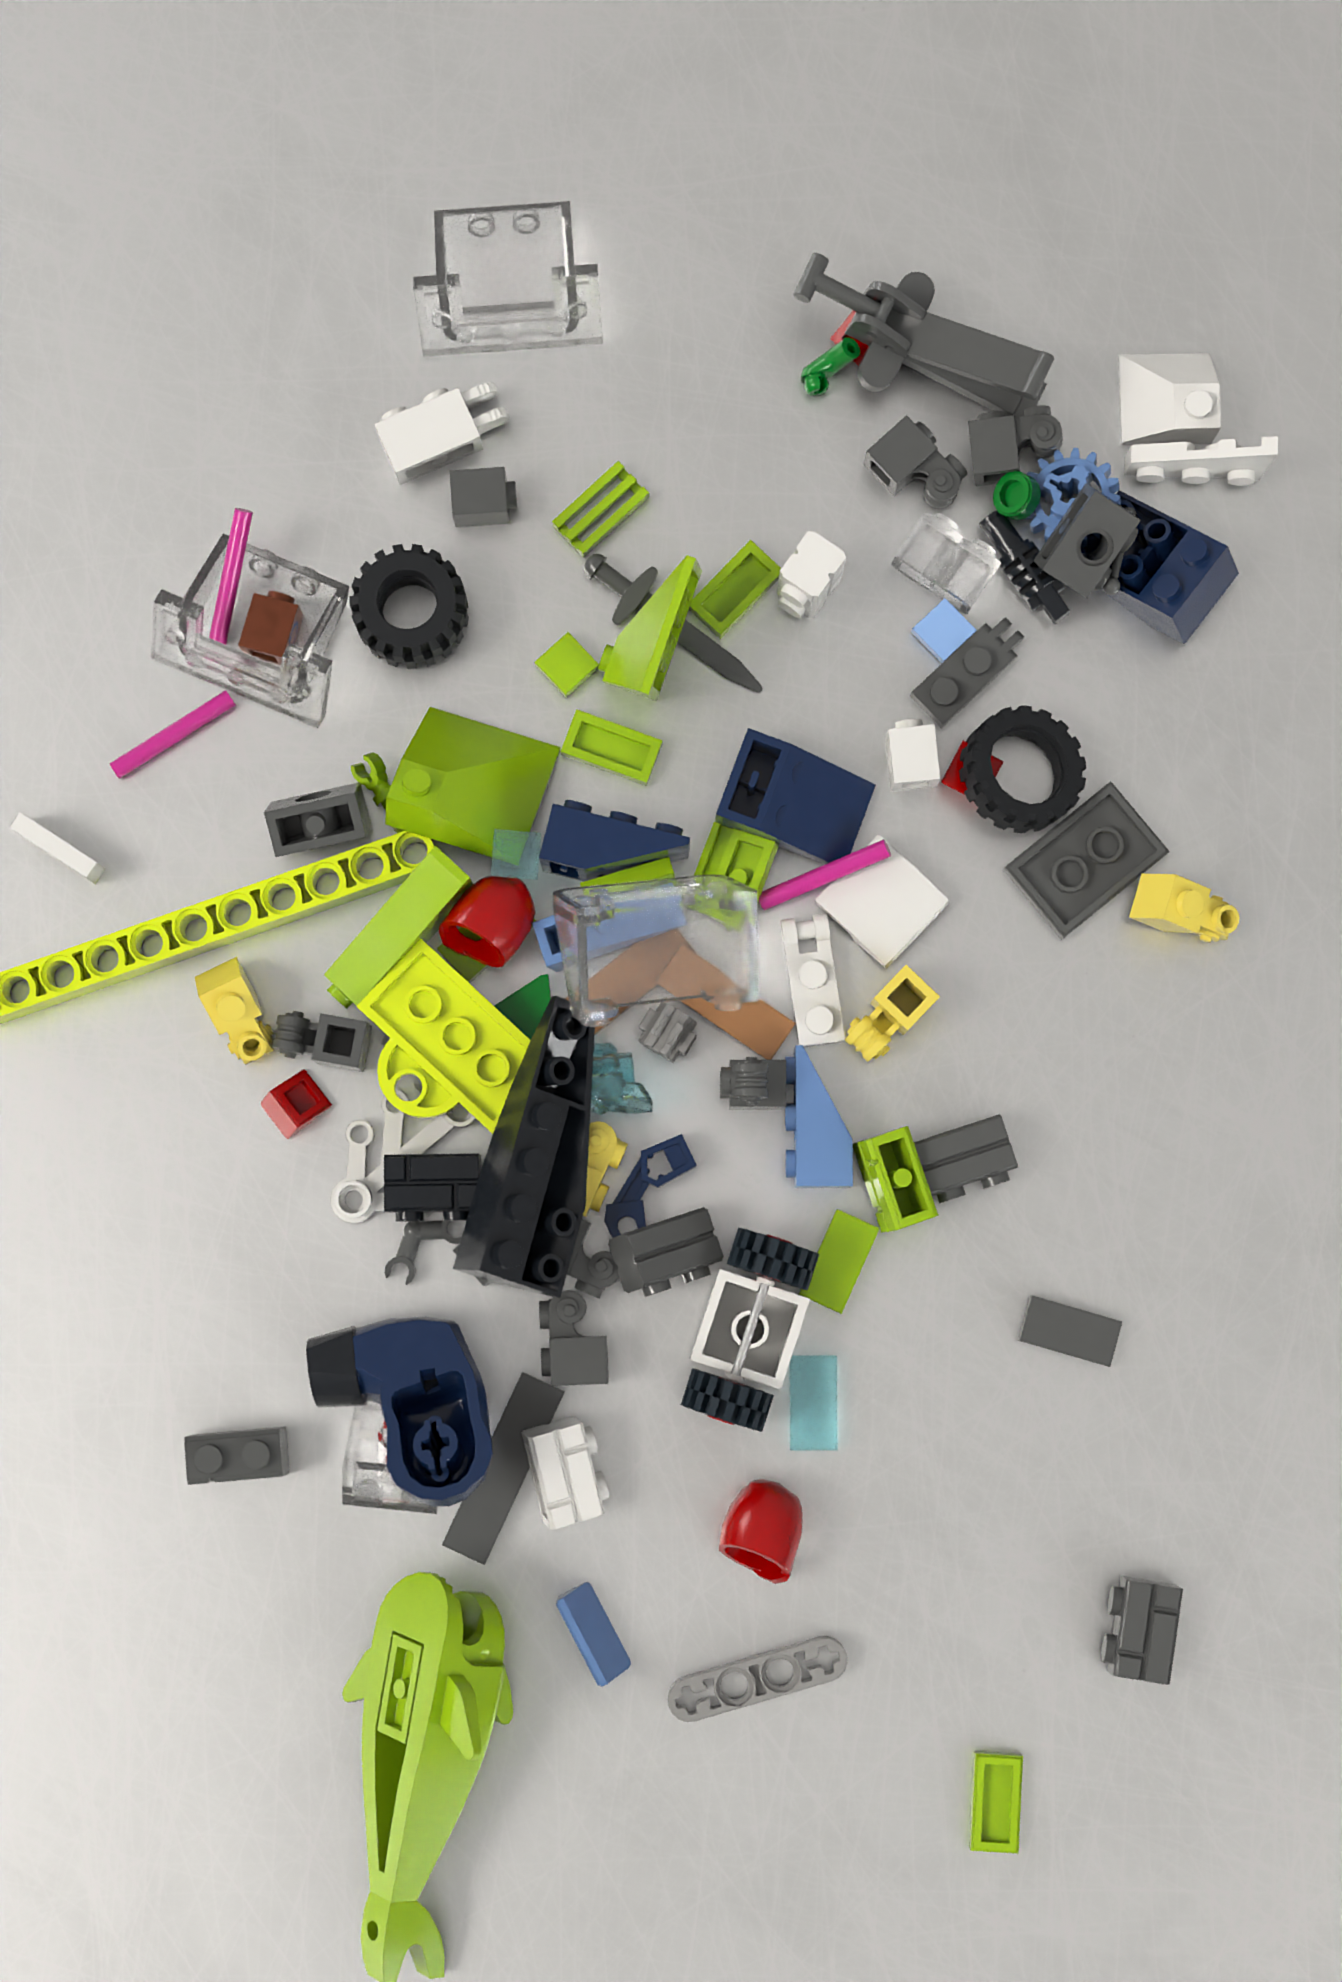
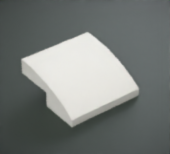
M878 834L867 846L879 842L883 838ZM886 841L891 857L832 881L815 899V902L820 909L851 934L853 940L887 969L950 902L931 881Z

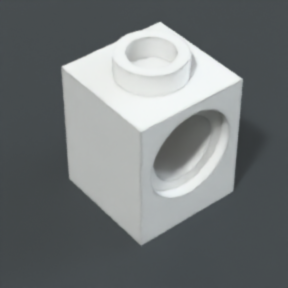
M906 719L895 722V728L888 729L885 736L891 791L936 787L941 778L935 725H923L921 719Z

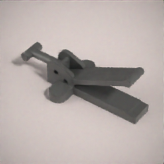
M819 253L812 254L793 295L798 300L809 303L814 292L817 291L855 311L845 334L868 345L857 371L858 380L865 389L872 392H880L886 389L895 379L901 365L904 364L993 411L1004 412L1005 416H1024V409L1037 406L1047 385L1044 380L1055 359L1053 355L928 313L927 310L933 300L935 288L931 278L925 273L911 272L905 275L896 288L885 282L874 281L862 294L825 275L824 271L829 263L828 258Z

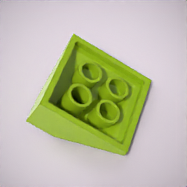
M686 555L618 635L615 645H606L598 667L599 671L605 672L603 682L655 701L658 700L702 573L696 558Z
M429 707L400 761L387 794L385 824L518 866L559 756L560 747Z

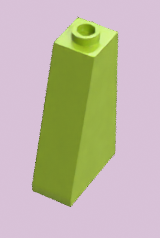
M435 846L326 971L324 976L333 983L327 991L346 1009L352 1003L357 1006L420 939L427 943L437 933L442 921L464 892L473 885L471 878Z

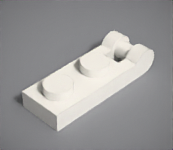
M827 914L812 915V920L795 922V918L780 920L798 1045H803L806 1048L845 1042ZM815 938L817 951L800 954L798 940Z

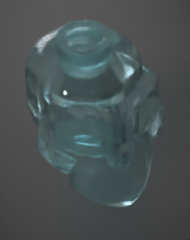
M610 1042L594 1043L590 1112L598 1115L609 1111L630 1114L652 1112L653 1101L649 1093L641 1083L635 1082L632 1052L618 1053L616 1046Z

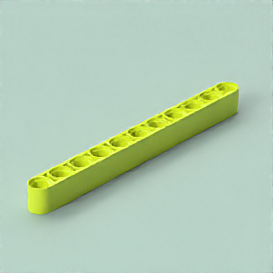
M403 831L0 972V1024L400 885L420 864H410L404 861L403 854L406 847L412 843H422L427 846L428 854L435 846L430 838ZM369 858L382 860L384 867L378 877L368 880L360 876V867L365 860ZM326 873L338 875L340 882L335 892L328 895L317 892L316 884L322 875ZM284 888L293 889L295 892L293 905L286 910L275 909L273 907V897L276 892ZM242 903L249 904L251 907L250 919L243 925H231L229 914L232 908ZM194 919H204L207 923L206 934L198 941H189L185 933L187 925ZM151 934L161 935L163 945L160 952L151 957L144 956L142 943L145 938ZM106 950H116L119 958L116 967L109 972H101L98 967L100 955ZM63 965H71L74 969L72 982L66 987L58 988L54 981L55 972ZM20 980H27L30 987L28 997L21 1003H13L10 995L12 986Z

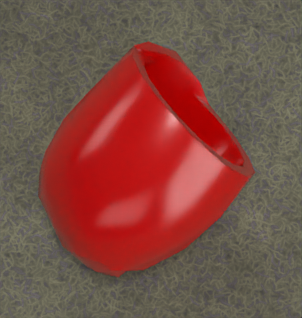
M491 875L478 880L464 892L440 924L439 935L443 945L457 954L468 956L484 965L495 968L503 967L517 952L530 932L536 914L531 893L526 884L516 876ZM456 926L466 928L479 935L482 939L479 941L469 939L460 933Z
M766 1479L750 1481L748 1486L739 1492L728 1509L722 1524L719 1551L732 1561L753 1570L759 1577L769 1582L778 1584L787 1581L791 1576L802 1535L803 1513L799 1498L778 1482Z

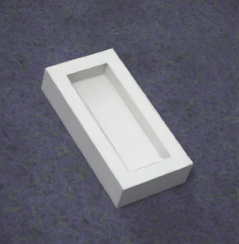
M21 812L10 826L15 832L94 884L97 883L105 871V868Z

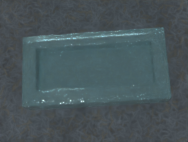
M792 1355L789 1363L790 1450H838L837 1355Z

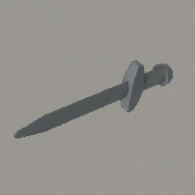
M593 554L584 564V572L590 580L593 577L597 578L622 597L612 618L614 624L620 625L635 611L639 612L652 597L650 590L655 583L658 570L655 567H650L632 583L605 562L607 557L601 554ZM685 619L678 639L679 644L726 679L759 693L762 691L761 684L738 658Z

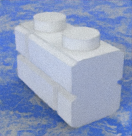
M807 531L797 545L795 554L790 555L780 570L777 594L780 599L778 602L779 606L796 618H801L802 615L807 618H815L826 602L827 596H830L841 580L846 560L844 551L815 531Z
M568 1417L547 1425L523 1430L521 1434L544 1524L550 1529H558L575 1524L578 1521H585L605 1514L602 1500L609 1499V1491L602 1471L595 1472L591 1455L598 1453V1447L591 1426L584 1427L583 1422L578 1418Z

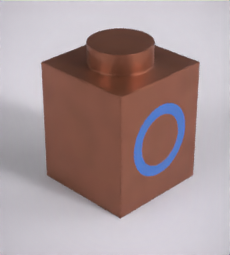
M268 591L267 596L257 593L253 594L238 643L244 655L285 667L289 666L304 616L299 605L294 604L295 599L277 591Z

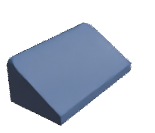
M584 1582L558 1596L556 1606L597 1685L603 1687L627 1670L631 1665V1660L589 1582Z

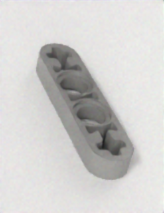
M819 1636L683 1676L671 1685L668 1693V1706L672 1714L679 1720L685 1722L702 1720L831 1682L839 1678L845 1671L847 1654L842 1644L835 1638ZM821 1646H827L830 1653L838 1652L839 1658L832 1661V1670L824 1672L821 1665L807 1667L811 1677L801 1680V1666L794 1655L795 1653L804 1651V1660L808 1661L819 1656L818 1648ZM775 1659H785L793 1666V1677L785 1685H775L767 1678V1667ZM731 1672L743 1674L748 1681L747 1692L744 1696L737 1699L727 1697L721 1690L722 1679ZM713 1678L714 1693L720 1702L719 1705L710 1706L709 1696L696 1701V1710L688 1712L685 1705L677 1706L675 1699L682 1696L683 1687L690 1686L693 1693L706 1691L707 1686L703 1680Z

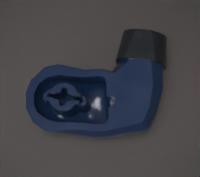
M426 1316L391 1318L359 1328L351 1326L308 1339L306 1345L308 1375L313 1399L317 1407L366 1406L368 1401L380 1404L381 1412L387 1425V1469L397 1487L412 1498L429 1506H451L466 1500L485 1480L493 1455L487 1396L481 1374L456 1322Z

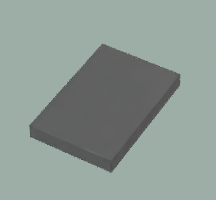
M1110 781L1005 866L1003 870L1060 939L1063 940L1170 851Z

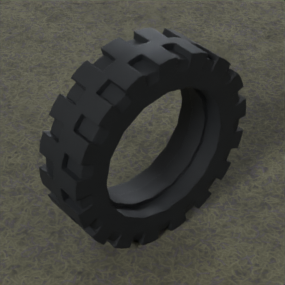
M1026 705L1019 706L1016 710H1012L1011 707L1004 708L997 714L990 716L974 730L966 740L967 746L961 751L960 761L963 762V768L959 770L960 781L965 782L967 790L964 791L965 796L970 803L974 801L978 807L976 812L984 819L989 817L995 821L993 825L1003 830L1008 827L1014 828V833H1026L1030 829H1033L1034 832L1040 831L1056 822L1073 808L1080 799L1077 796L1078 793L1085 787L1086 778L1082 777V771L1086 769L1085 757H1080L1078 749L1081 748L1078 739L1076 736L1073 738L1067 732L1069 727L1062 720L1056 722L1051 718L1052 714L1046 710L1040 709L1036 712L1032 711V706ZM1005 736H1018L1032 741L1043 750L1051 763L1054 775L1052 793L1047 800L1042 803L1029 804L1014 799L1001 788L993 774L991 764L992 749L997 740Z

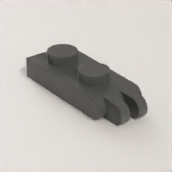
M1006 617L993 629L985 623L911 692L910 697L940 728H943L1018 657L1013 649L1025 636L1018 630L1004 642L1000 636L1012 625Z

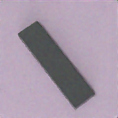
M525 1372L521 1373L493 1433V1455L486 1478L466 1500L461 1502L442 1543L443 1546L485 1565L530 1468L521 1432L540 1425L550 1424L565 1391Z

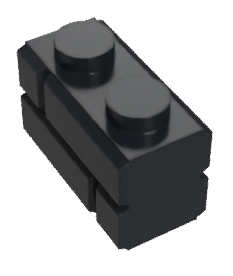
M479 1153L384 1155V1212L396 1213V1222L424 1221V1212H443V1221H466L481 1172V1155Z

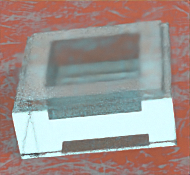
M494 829L490 876L538 880L541 833Z

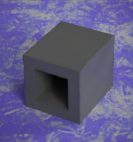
M505 467L449 470L452 516L455 527L510 524L509 509H517L516 482L507 481Z

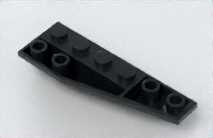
M558 996L551 997L529 1043L495 1127L477 1181L453 1269L494 1283L552 1297H561L586 1204L596 1011Z

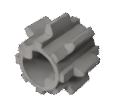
M661 1001L656 1011L649 1008L638 1026L643 1031L638 1042L659 1056L675 1062L679 1053L686 1056L697 1038V1035L692 1033L697 1022L682 1011Z

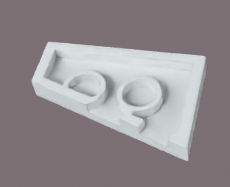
M1278 436L1262 437L1261 446L1241 447L1237 444L1236 439L1218 440V443L1207 445L1204 450H1196V445L1190 442L1131 445L1124 458V475L1136 476V480L1147 483L1162 481L1164 477H1182V482L1188 484H1203L1209 482L1210 478L1227 479V483L1231 485H1251L1255 483V480L1261 479L1277 457Z

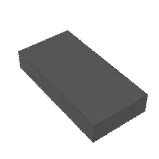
M1030 1295L1018 1341L1110 1367L1122 1321Z

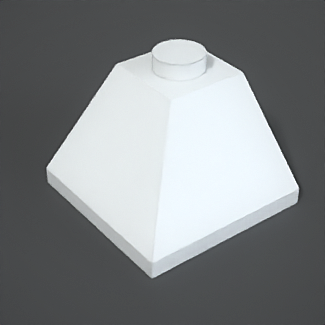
M1210 353L1125 354L1118 356L1121 445L1170 442L1211 444L1221 429L1220 383Z

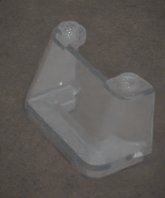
M709 874L566 888L553 892V914L571 1015L580 1021L582 1025L591 1027L607 1025L610 1023L609 1018L619 1014V1007L702 998L714 1003L716 1010L735 1011L742 1008V1003L759 1001L757 890L731 877Z

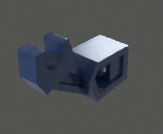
M682 1134L641 1151L640 1159L614 1202L606 1204L604 1222L612 1238L621 1235L618 1223L624 1217L633 1218L638 1229L646 1226L644 1202L641 1198L649 1185L660 1188L697 1167ZM664 1151L673 1171L666 1175L660 1174L658 1179L654 1180L648 1177L650 1170L647 1158L652 1159L655 1154Z

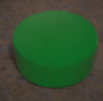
M1020 471L1009 472L995 486L993 493L994 506L1000 514L1014 520L1025 519L1036 510L1041 496L1040 486L1032 476Z

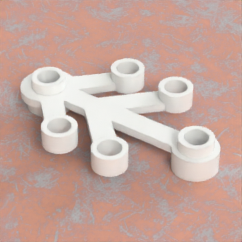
M396 1090L397 1096H401L404 1101H410L405 1093ZM384 1095L381 1101V1107L385 1113L381 1164L366 1177L367 1147L374 1141L375 1131L369 1123L363 1120H356L350 1123L345 1133L349 1143L347 1175L345 1179L339 1181L334 1186L331 1192L330 1204L333 1212L339 1219L348 1223L363 1222L374 1211L384 1212V1193H379L384 1187V1155L423 1154L454 1127H468L477 1119L470 1113L464 1118H457L452 1110L436 1117L401 1147L403 1120L406 1114L401 1111L398 1113L390 1112L387 1107L388 1100ZM357 1126H365L368 1130V1138L363 1143H356L352 1138V1131ZM352 1191H358L363 1197V1202L357 1209H351L346 1204V1197ZM424 1212V1219L429 1217L433 1212Z

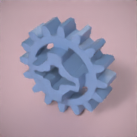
M1073 448L1070 458H1064L1059 449L1055 450L1054 462L1051 464L1040 458L1038 460L1040 473L1027 472V475L1036 479L1040 486V498H1045V502L1052 505V507L1050 508L1051 514L1048 517L1041 508L1039 501L1036 510L1029 517L1025 518L1033 519L1030 523L1031 532L1037 534L1045 530L1044 538L1046 543L1075 500V498L1071 497L1073 494L1078 495L1085 483L1091 486L1092 481H1094L1102 494L1121 505V496L1114 494L1120 490L1118 478H1109L1111 475V465L1107 462L1097 467V454L1091 452L1085 460L1080 459L1078 448ZM1063 498L1070 499L1068 503L1063 502ZM1093 533L1094 536L1100 539L1099 533ZM1087 536L1081 542L1082 547L1087 546Z

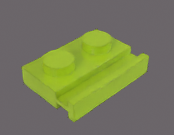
M714 822L682 908L687 912H693L705 918L747 931L779 845L775 841L735 828H728Z

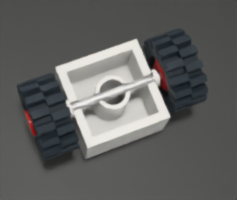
M738 1228L727 1264L760 1275L762 1278L757 1276L755 1281L719 1269L690 1360L725 1371V1377H728L729 1380L692 1368L681 1402L682 1406L731 1425L736 1424L759 1432L763 1431L774 1395L740 1384L738 1381L743 1382L744 1378L781 1390L810 1299L774 1287L775 1282L771 1281V1279L808 1290L819 1257L818 1253L796 1246L792 1242L775 1236Z

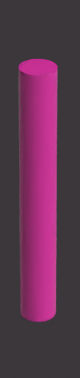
M235 508L208 640L209 644L218 647H226L253 515L252 511L242 508Z
M225 690L109 764L120 779L233 708L236 704Z
M883 839L764 890L760 895L759 903L763 910H767L891 857L888 845Z

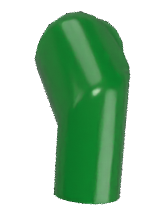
M844 338L803 368L801 382L805 384L804 389L808 395L819 396L824 394L829 388L827 379L860 355L859 345L854 339Z

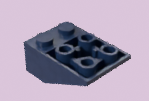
M1119 490L1116 494L1121 496V506L1133 508L1141 521L1136 527L1138 534L1135 541L1124 552L1118 576L1120 590L1115 595L1109 596L1149 626L1185 645L1239 574L1227 545ZM1093 533L1087 535V546H1080L1081 553L1093 552L1099 546L1100 539L1094 536Z
M748 728L717 809L715 822L728 828H735L775 841L780 848L827 864L851 854L876 784L791 743Z
M565 800L564 806L552 805L539 855L543 872L584 882L665 857H669L671 862L688 859L690 837L683 836V829L671 824L657 822L654 829L638 825V818L630 814L611 811L610 816L606 817L591 813L592 806L588 804Z

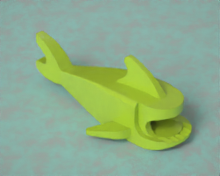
M418 1572L406 1576L397 1582L387 1593L377 1615L371 1648L366 1650L342 1692L345 1702L364 1700L362 1777L370 1892L363 1910L360 1937L367 1975L379 1982L397 1981L404 1956L408 1949L417 1972L429 1979L445 1977L444 1948L440 1932L430 1913L417 1900L465 1805L484 1759L494 1721L506 1725L509 1724L513 1717L511 1688L505 1665L503 1664L505 1630L496 1604L483 1592L460 1591L452 1593L453 1587L446 1583V1578L430 1572Z

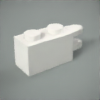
M486 382L462 393L459 388L448 391L446 388L433 391L424 397L423 403L409 409L404 406L394 408L386 412L381 417V421L374 423L379 439L400 485L483 450L480 435L503 425L510 418L505 407L492 409L474 418L470 415L469 409L496 397L498 390L494 382Z

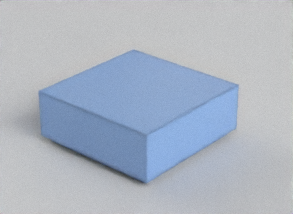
M944 598L912 628L911 633L942 664L977 630Z

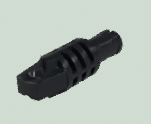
M997 510L985 517L979 523V526L1001 555L999 559L1001 564L999 566L1029 608L1034 611L1041 606L1055 625L1070 615L1069 608L1058 594L1066 588L1065 585L1043 571L1034 562V559L1040 552L1033 541L1030 542L1029 539L1023 540L1008 518Z

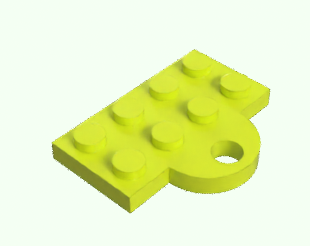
M420 939L356 1006L390 1038L383 1047L378 1061L377 1073L381 1090L395 1108L404 1114L416 1118L439 1117L461 1104L493 1134L511 1085L531 1040L426 942ZM414 1075L421 1080L422 1092L417 1099L403 1101L397 1096L396 1084L403 1076Z

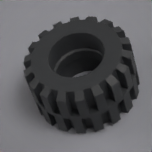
M402 544L393 545V553L385 555L383 549L375 553L376 561L372 565L365 561L360 567L361 578L354 577L351 586L354 595L350 596V608L353 613L352 619L365 646L368 645L372 654L378 659L384 657L389 665L398 667L399 663H405L407 669H417V663L425 662L428 667L436 664L435 657L441 654L444 658L452 653V644L454 642L460 644L464 637L462 629L463 626L467 627L469 619L467 608L469 607L460 576L456 574L455 567L449 560L444 562L439 552L431 549L429 553H426L422 545L412 544L411 550H404ZM410 585L421 586L430 590L435 595L437 604L433 615L427 622L415 628L403 629L395 627L385 620L383 615L384 605L394 591Z

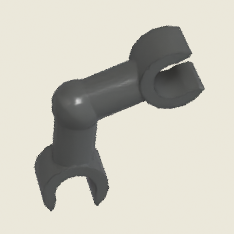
M451 1221L408 1222L404 1226L403 1237L396 1257L388 1261L385 1266V1277L388 1278L394 1264L398 1262L404 1263L409 1269V1275L405 1283L408 1285L415 1277L416 1268L413 1262L421 1240L445 1239L449 1243L459 1244L462 1237L454 1238L450 1236L447 1228Z

